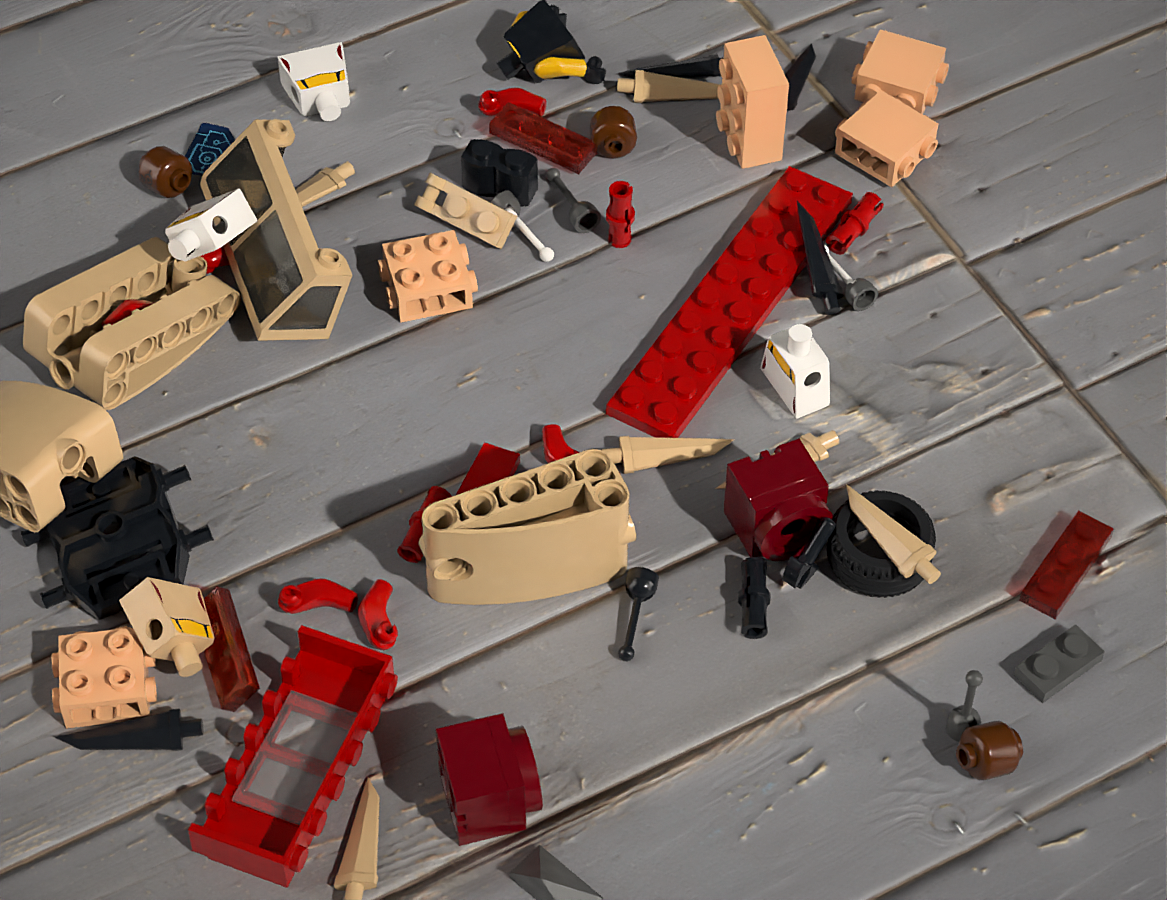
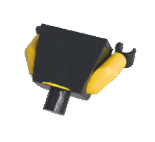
M540 0L529 11L518 13L512 26L504 34V39L512 52L496 63L507 80L525 69L535 83L562 76H585L589 83L601 84L605 79L606 69L601 68L602 60L597 56L589 58L587 63L583 60L586 57L566 28L567 14H559V7L556 5L549 6L546 0Z

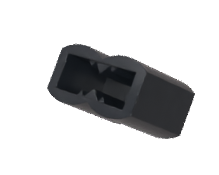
M481 139L470 140L461 156L462 187L475 195L494 197L503 191H511L518 199L520 206H529L538 190V159L526 151L503 149L491 141Z

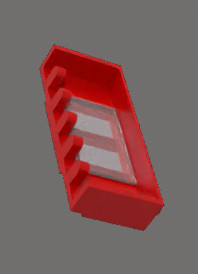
M303 625L298 630L300 651L295 659L286 656L281 664L282 683L278 691L275 692L268 689L263 696L264 716L258 726L249 723L245 728L243 735L245 751L240 760L230 757L225 765L226 785L220 795L211 792L206 799L205 810L207 820L203 826L191 823L188 828L192 851L205 855L210 860L288 888L295 872L299 873L303 869L308 857L310 843L314 836L318 837L325 826L327 819L326 810L331 800L337 801L341 796L345 785L344 775L350 765L355 766L358 763L363 750L362 741L367 731L373 732L380 718L381 707L386 698L390 699L398 681V676L394 674L393 656Z

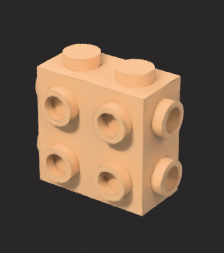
M880 29L874 42L869 41L866 45L863 64H857L851 80V83L856 85L854 99L864 102L867 99L870 100L882 90L923 114L927 106L932 107L938 93L937 84L945 82L949 69V64L944 63L946 48Z
M881 90L870 100H865L860 105L858 111L849 119L845 118L839 123L835 131V137H837L835 154L888 186L893 187L900 179L910 176L915 166L922 159H927L934 153L938 145V140H936L938 123Z
M455 230L382 244L383 259L377 261L379 275L382 282L388 281L390 287L385 288L390 309L396 308L400 323L473 308L472 293L478 292L477 280L474 270H467L466 265H469L467 248L465 243H458Z
M123 626L114 630L97 632L78 631L73 634L58 636L59 652L52 653L51 660L54 678L59 677V687L52 688V702L54 712L62 713L66 729L119 723L150 716V702H157L155 677H149L148 667H155L156 661L155 658L150 657L146 653L133 628Z

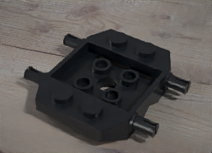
M134 456L120 462L98 482L93 483L80 478L60 487L65 502L64 511L39 532L21 531L23 541L27 547L50 538L57 552L58 563L63 576L61 578L63 585L40 593L46 609L66 600H75L79 606L95 618L102 620L123 611L119 600L147 577L184 584L190 558L189 552L192 551V548L209 541H214L208 524L185 534L183 529L179 528L167 491H170L169 488L192 480L185 464L163 474L161 468L157 470L154 463ZM122 523L120 529L115 533L104 534L105 529L110 524ZM162 544L163 548L87 579L86 574L109 569L115 562L135 554H145L152 547Z

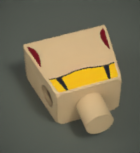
M147 577L119 600L143 648L150 657L174 661L181 677L194 675L202 669L203 665L199 654L213 644L215 637L200 588Z

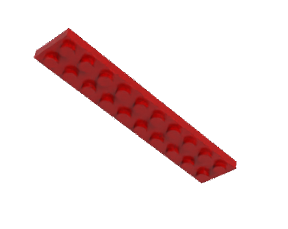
M789 166L606 404V415L655 438H679L807 264L797 201L814 218L822 241H824L851 205L853 193Z

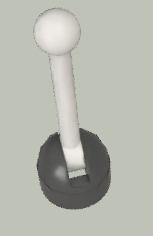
M503 191L496 195L490 203L518 216L515 221L516 226L538 249L541 260L545 262L551 261L554 257L553 250L545 247L519 218L521 207L518 199L511 191Z
M824 244L834 271L847 284L845 297L848 303L856 311H863L871 307L878 297V290L871 282L864 278L853 280L831 257L828 247Z

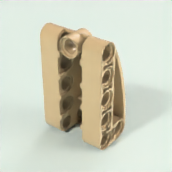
M154 237L36 295L28 303L24 314L23 348L28 354L49 368L53 380L59 387L63 389L75 387L105 410H111L159 381L197 351L236 312L241 301V295L216 276H206L208 265L203 257L199 256L185 262L178 260L170 254L168 243L158 237ZM128 299L155 302L142 310L136 309L132 311V315L113 325L107 324L102 326V322L122 302Z
M0 381V517L36 533L64 511L65 502L60 489V482L65 476L73 478L79 476L89 482H98L123 460V452L114 421L102 406L77 395L37 383Z
M590 449L427 506L422 514L423 535L419 539L418 544L426 559L428 594L433 600L440 603L465 605L507 604L556 597L592 588L622 577L627 570L628 543L636 541V531L629 514V490L618 469L606 452Z

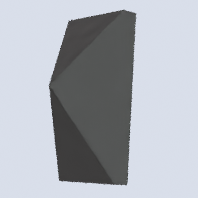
M538 845L509 872V877L536 900H603L601 895L541 845Z

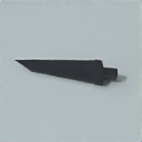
M812 43L785 73L789 82L787 111H792L797 106L799 96L816 59Z
M718 54L706 57L636 68L616 74L635 78V70H644V72L679 78L721 76L719 60L723 58H719Z
M797 201L812 294L822 299L827 315L837 314L840 312L837 299L844 296L842 287H840L814 218Z
M179 708L55 738L80 750L179 751L183 750V737L204 735L202 718L182 721Z

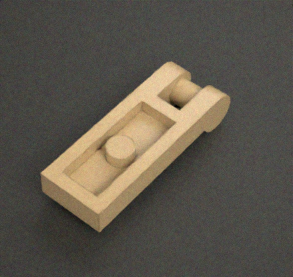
M430 172L425 181L428 185L423 195H418L414 205L502 249L518 216ZM441 190L448 193L442 206L435 203Z

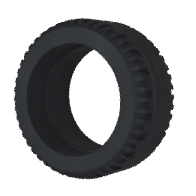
M875 490L874 492L869 491L868 493L863 492L860 494L924 543L930 544L935 549L936 534L934 525L928 513L916 501L905 497V495L885 490ZM849 499L837 509L832 519L836 523V527L828 539L827 556L831 569L843 584H846L848 588L851 587L853 591L856 590L858 593H863L866 596L887 598V596L894 597L895 595L905 594L907 591L916 588L924 580L917 572L905 578L891 559L874 558L858 550L852 544L850 538L867 529L850 509Z

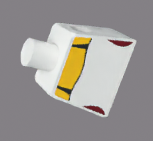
M342 42L277 56L280 82L301 115L310 116L320 113L323 120L333 121L340 116V108L347 107L350 104Z
M240 188L191 206L166 227L165 234L170 241L168 243L169 252L178 260H183L184 262L221 248L258 220ZM215 216H218L224 220L225 224L222 221L213 228L212 220Z
M797 324L771 335L766 344L761 370L794 417L798 419L829 406V360L812 337V330L806 325Z

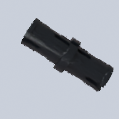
M750 557L741 562L742 589L738 592V603L742 607L741 633L746 638L759 639L765 637L768 633L767 606L770 604V592L766 588L767 563L762 558Z

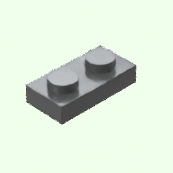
M1075 624L1018 664L1015 668L1014 676L1043 703L1101 662L1105 651Z

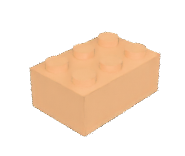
M766 35L724 43V58L719 60L722 85H718L717 88L721 106L720 110L716 111V121L721 132L725 131L727 135L730 155L737 157L742 169L782 161L789 82Z

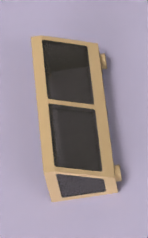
M255 119L203 173L200 182L206 201L240 188L258 220L223 245L258 341L329 339L353 276L343 255L337 250L318 248L282 158L285 148L290 146L295 139V133L290 120ZM215 216L213 218L215 226L222 221L225 224L221 217Z

